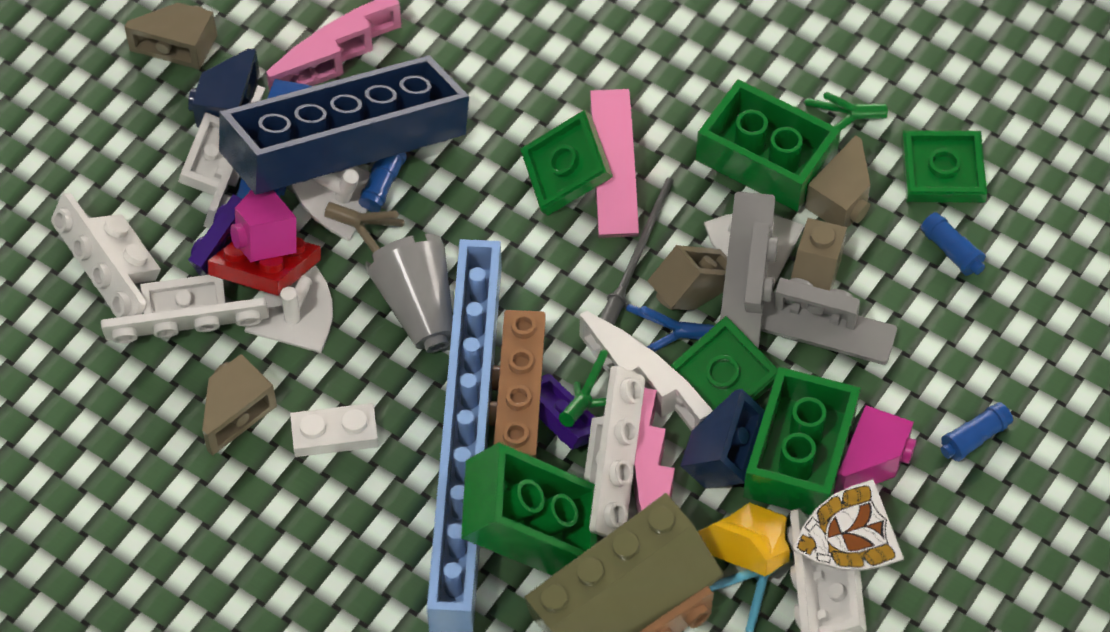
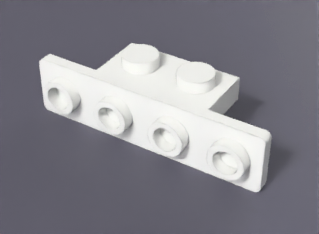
M257 86L251 103L262 100L264 87ZM205 112L178 182L214 195L204 222V227L210 229L219 207L227 204L232 197L225 194L228 185L236 187L240 176L219 152V117Z
M63 193L51 218L54 228L61 235L116 317L142 314L146 307V300L135 284L156 281L161 270L122 214L88 218L71 193Z
M211 275L140 284L141 294L146 300L144 314L101 320V329L106 340H113L115 343H130L137 340L138 336L152 334L155 337L167 338L177 335L179 331L195 329L198 332H211L219 329L220 325L236 323V325L242 327L259 324L262 319H268L269 313L266 298L226 303L223 279Z
M621 366L610 368L604 416L592 418L584 480L595 484L589 530L603 537L616 530L628 519L645 386L644 376Z
M800 509L790 511L791 526L787 528V538L792 550L803 525L808 520L807 516ZM794 551L795 565L791 566L790 574L798 594V604L794 606V616L801 632H867L860 571L841 570L821 565Z

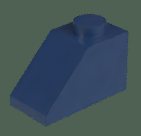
M248 48L201 73L198 86L191 89L188 99V109L194 113L197 128L200 127L205 112L219 117L220 111L251 103L260 74L256 49Z
M743 389L735 390L691 431L680 466L705 489L745 483L746 471L765 410Z

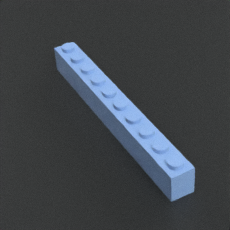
M460 239L427 602L429 632H473L480 546L461 539L465 466L467 459L488 448L489 407L492 398V369L495 359L502 270L501 241Z

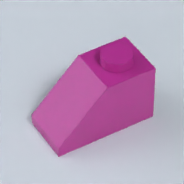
M251 190L235 207V224H232L230 229L231 239L235 248H240L250 262L296 253V216L274 190L257 195Z
M865 405L838 471L834 494L872 479L875 484L896 477L901 462L910 463L917 444V440L910 438L914 422Z

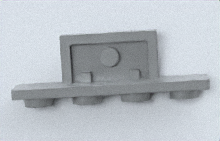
M736 192L720 320L727 316L759 349L764 301L771 302L773 292V277H767L768 262H776L778 237H771L775 196Z
M780 278L776 292H772L771 302L764 301L761 331L886 365L896 337L897 327L859 316L860 299L854 298L847 291L841 289H831L828 291L817 288L809 281L801 278H792L790 280Z

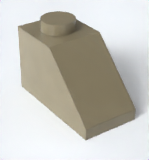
M179 2L129 20L124 26L130 51L199 70L217 38L212 11L200 6H190Z
M855 135L808 184L805 208L828 223L848 228L853 222L859 223L869 211L870 179L861 138Z
M807 218L797 250L791 279L801 278L812 283L814 287L830 291L833 288L842 259L847 227Z
M676 245L647 281L657 292L656 298L666 308L671 310H695L723 293L727 256L721 249Z
M242 354L231 362L221 364L208 379L202 431L207 451L212 456L277 407L273 384Z

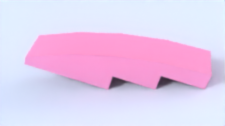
M374 0L339 17L310 35L266 71L269 92L274 79L314 86L344 75L342 62L373 51V37L402 27L399 1Z
M629 89L590 90L591 116L613 175L611 179L595 188L598 238L636 237L639 235L630 92Z
M644 388L633 472L637 513L665 493L671 498L674 486L675 468L661 466L666 429L652 426L656 411L657 390Z

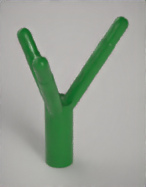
M830 92L823 94L824 99L830 102L809 98L804 100L806 106L846 113L847 116L834 125L841 130L855 120L886 119L888 115L886 103L852 104Z
M603 349L600 351L583 388L580 382H574V399L559 415V420L564 426H573L588 408L605 407L606 398L593 399L590 393L608 356L607 350Z

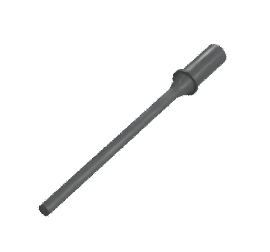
M666 178L618 288L607 296L608 301L600 318L614 326L622 307L626 306V288L673 184L672 178Z

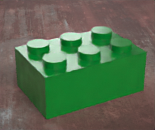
M737 79L697 132L696 161L761 194L774 195L775 201L798 212L806 202L808 184L837 155L841 129Z
M778 367L746 471L743 497L789 510L800 509L804 514L812 515L815 509L834 493L837 474L844 458L856 416L861 387Z
M498 442L466 460L461 539L553 576L597 543V534L589 530L595 484Z

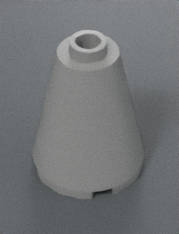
M425 234L427 241L416 243L413 236H408L376 250L372 254L374 262L371 264L366 261L365 266L368 275L417 349H425L427 353H434L449 346L452 332L453 315L445 246L440 236L435 234Z

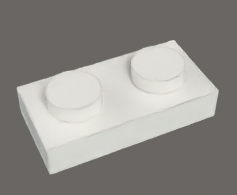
M374 403L290 413L295 457L379 447Z

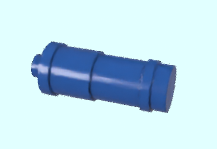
M405 152L374 162L368 181L360 193L358 203L361 207L368 209L367 211L379 212L386 202V196L406 160Z
M935 212L923 221L920 227L921 231L946 253V256L965 276L972 273L978 275L985 269L983 262L986 255L954 229L945 217Z
M997 402L986 408L984 412L969 422H965L952 432L943 435L941 438L943 445L941 452L947 459L951 457L957 462L963 460L966 455L980 447L983 442L998 432H1002L1013 423L1010 410L1003 403Z

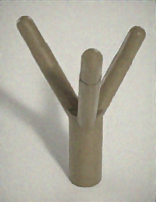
M329 202L324 216L354 227L372 253L380 248L364 227L365 224L402 227L405 224L403 219L397 218L399 213L396 210L361 213Z

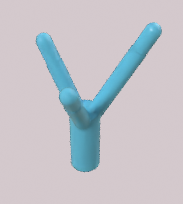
M744 570L718 580L709 588L711 591H715L754 577L757 580V585L745 632H754L768 577L775 571L765 577L750 570Z

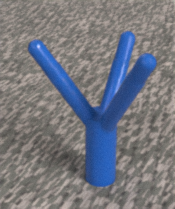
M632 304L626 306L628 312L673 330L672 333L647 346L653 352L679 338L699 340L715 326L675 321L646 306L641 308Z

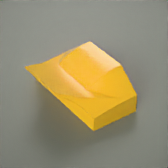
M749 502L730 516L698 531L712 556L765 577L789 562L790 548L786 541L785 531L786 516Z

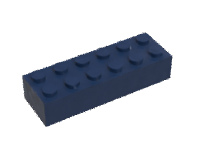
M428 55L220 111L219 152L255 195L271 192L278 188L305 182L330 173L340 172L351 167L375 162L386 157L410 152L414 149L466 135L469 95Z

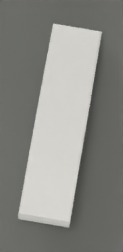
M587 310L580 314L579 336L596 359L601 350L605 349L608 352V356L603 364L605 371L610 375L611 367L621 366L644 376V388L657 390L656 412L661 418L675 410L690 431H692L713 411L687 380L651 349L624 330Z

